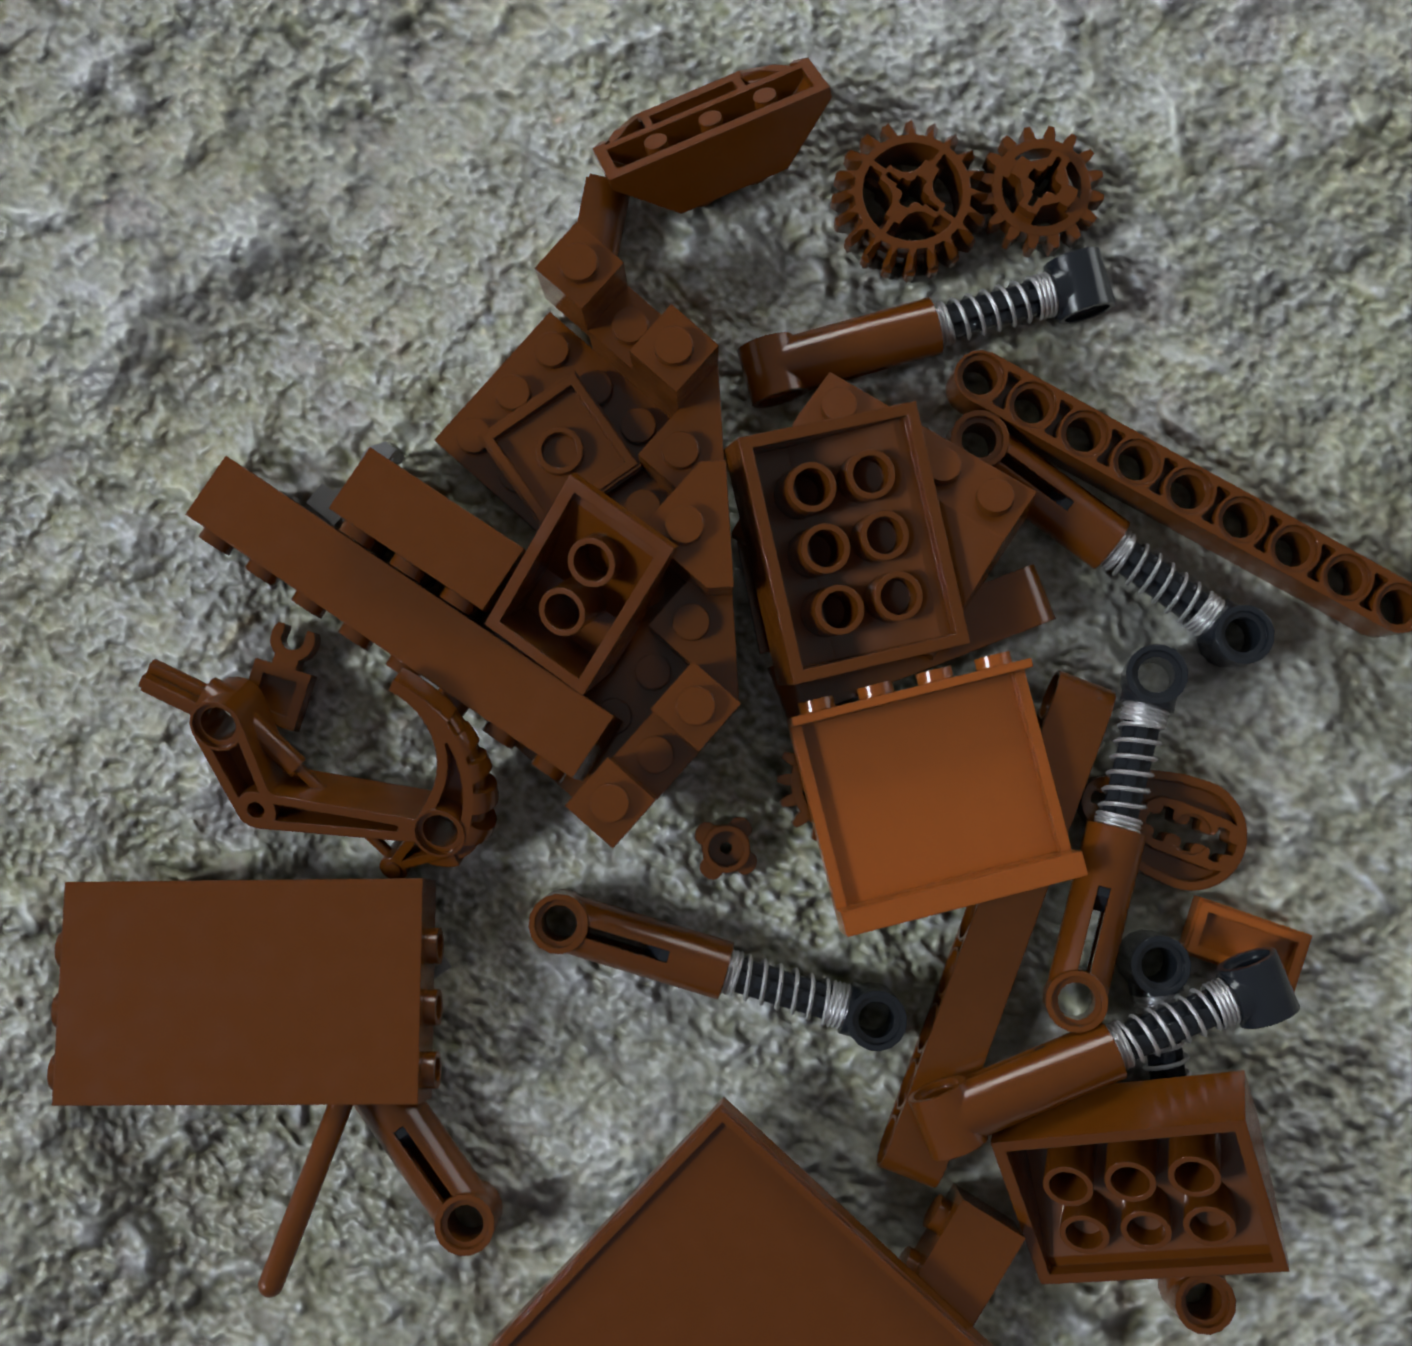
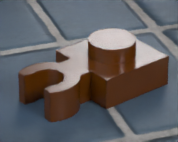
M278 622L270 636L271 647L275 652L273 661L255 658L249 680L255 683L264 694L276 726L299 732L317 676L302 672L304 662L312 659L317 654L321 644L320 634L307 631L303 645L299 649L292 650L287 642L291 625Z

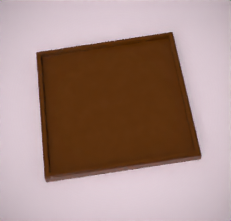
M725 1097L713 1107L488 1344V1346H993Z

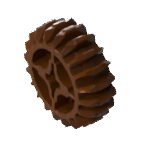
M912 119L905 123L901 136L897 135L889 123L882 127L880 142L866 134L860 142L859 148L861 153L853 150L848 151L843 163L846 170H840L835 175L833 185L839 192L832 195L830 208L841 214L835 218L834 229L836 233H850L844 243L846 253L855 252L860 248L864 249L860 260V265L863 269L870 267L875 259L883 263L880 271L883 279L890 277L894 267L902 268V277L906 283L913 280L917 266H920L928 279L936 276L939 270V262L949 269L953 268L959 260L958 251L969 253L976 242L972 233L981 232L985 224L984 216L977 211L980 204L986 201L988 196L987 193L977 190L981 179L984 177V171L968 170L975 159L973 150L958 155L954 152L959 141L957 134L948 137L944 143L937 140L938 128L935 123L927 128L925 136L916 134V126ZM912 165L918 168L910 172H902L893 166ZM937 178L943 182L951 196L953 216L943 210L946 204L940 201L934 193L933 186ZM864 187L875 194L874 200L885 211V217L880 227L873 222L866 210L863 200ZM909 197H913L918 201V203L913 202L908 208L900 204V201L905 202ZM914 231L928 239L911 241L899 239L898 237L902 233Z

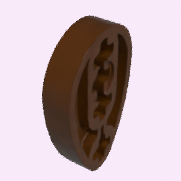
M1150 770L1155 776L1148 778L1146 788L1150 789L1151 792L1144 794L1142 804L1146 805L1147 808L1140 810L1138 820L1143 822V825H1141L1142 829L1139 831L1147 836L1138 873L1163 885L1188 891L1204 890L1220 884L1237 869L1246 850L1247 825L1240 806L1226 790L1210 781L1182 773ZM1106 774L1091 777L1087 780L1077 808V813L1085 824L1086 821L1095 820L1094 816L1097 815L1095 811L1099 809V806L1091 802V796L1094 792L1104 793L1101 788L1108 785L1110 780ZM1165 808L1164 818L1171 823L1186 825L1191 818L1193 819L1192 829L1195 832L1206 835H1215L1218 829H1220L1219 840L1227 844L1224 854L1213 853L1211 858L1208 859L1210 849L1204 845L1187 842L1182 850L1179 848L1181 838L1175 834L1159 832L1156 838H1153L1154 827L1146 823L1149 813L1160 814L1162 809Z

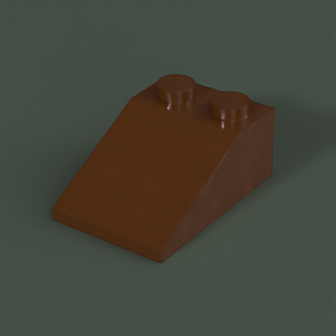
M574 472L566 480L487 618L485 625L581 695H584L608 676L638 630L678 546Z

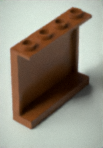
M1010 651L975 659V672L954 677L950 665L915 674L918 686L895 691L893 682L890 680L858 688L859 701L836 706L833 695L798 703L800 715L786 720L839 930L846 937L1088 875L1082 851L1071 848L1025 673V669L1033 667L1031 658L1012 662Z

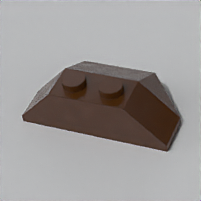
M808 57L793 60L789 64L790 66L771 64L740 70L635 114L617 128L608 140L601 141L592 149L612 190L683 214L694 208L707 206L720 197L746 186L759 184L768 177L787 170L831 100L830 86Z

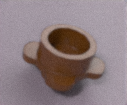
M734 817L727 824L714 825L711 822H703L697 827L695 839L701 844L703 852L700 871L706 878L715 880L722 873L734 871L746 875L755 869L757 857L750 850L748 837L752 833V826L747 819ZM724 842H728L732 846V850L728 854H724L720 850V846Z

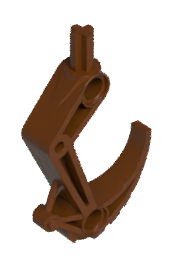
M157 659L152 660L147 672L141 677L139 682L140 691L190 714L189 725L194 738L237 815L248 826L258 829L365 838L384 856L379 863V868L390 879L405 878L411 867L425 863L441 867L460 866L463 858L469 855L477 845L487 841L494 832L497 816L493 808L499 801L498 784L496 778L490 773L493 766L486 749L478 745L480 741L479 736L448 698L424 679L405 668H402L393 679L388 691L406 701L422 718L431 734L437 758L436 778L432 790L308 769L303 764L306 758L279 734L264 694L249 679L238 676L228 677L222 681L215 677L207 684ZM441 816L447 817V818H449V819H450L451 821H453V822H449V821L445 820L444 818H442ZM385 840H393L395 842L390 846Z

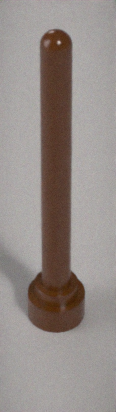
M353 1105L326 1106L258 1281V1290L266 1298L277 1296L284 1287Z

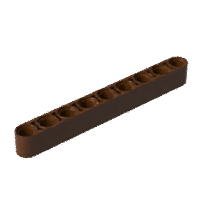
M976 350L964 355L949 376L946 384V397L950 405L959 413L964 415L974 410H986L998 415L1006 424L1008 432L1039 456L1362 635L1378 638L1412 631V582L992 352ZM967 372L981 374L989 384V392L982 395L971 393L966 389L962 375ZM1027 400L1032 402L1039 411V421L1037 423L1022 421L1015 412V401ZM1067 428H1079L1087 434L1090 442L1088 452L1077 451L1069 445L1066 437ZM1120 455L1130 456L1137 461L1140 467L1139 480L1127 479L1121 473L1118 466ZM1172 483L1183 485L1190 493L1191 504L1189 509L1180 508L1173 502L1170 493ZM1225 511L1232 512L1239 518L1242 527L1239 538L1233 537L1226 532L1222 519ZM1278 539L1285 541L1292 550L1293 558L1290 566L1281 563L1276 556L1275 545ZM1330 568L1336 569L1343 578L1344 586L1340 595L1335 593L1328 584L1327 576ZM1384 596L1394 606L1395 615L1391 623L1384 619L1380 610V603Z
M1058 670L1046 689L1037 713V719L1068 833L1115 704L1116 692ZM1049 885L966 907L885 1127L877 1153L876 1164L878 1167L936 1188L940 1183L949 1160L935 1161L931 1159L909 1105L908 1097L912 1092L932 1081L949 1076H966L983 1069Z

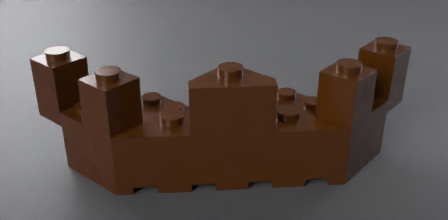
M576 222L535 267V271L545 298L590 337L592 348L549 312L434 441L537 532L540 527L477 436L575 369L643 467L641 471L606 495L678 546L638 630L608 676L584 694L590 700L622 720V724L583 781L571 778L566 775L562 783L554 780L572 797L565 807L611 848H614L658 798L673 784L741 705L739 702L733 608L734 581L727 469L723 448L718 368L719 345L672 304L662 315L628 286L624 262ZM496 632L493 633L495 636H497L498 638H500L501 640L515 648L517 651H519L520 653H522L523 655L537 663L535 660L530 658L528 655H526L513 644L508 642L502 636H500ZM519 741L516 743L515 747L531 761L537 755L535 752Z

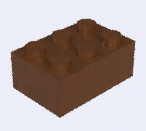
M371 447L329 507L330 510L345 519L338 530L383 558L388 549L392 550L395 554L389 562L391 565L430 590L436 581H439L446 586L440 597L478 622L485 612L490 615L526 552L523 547Z

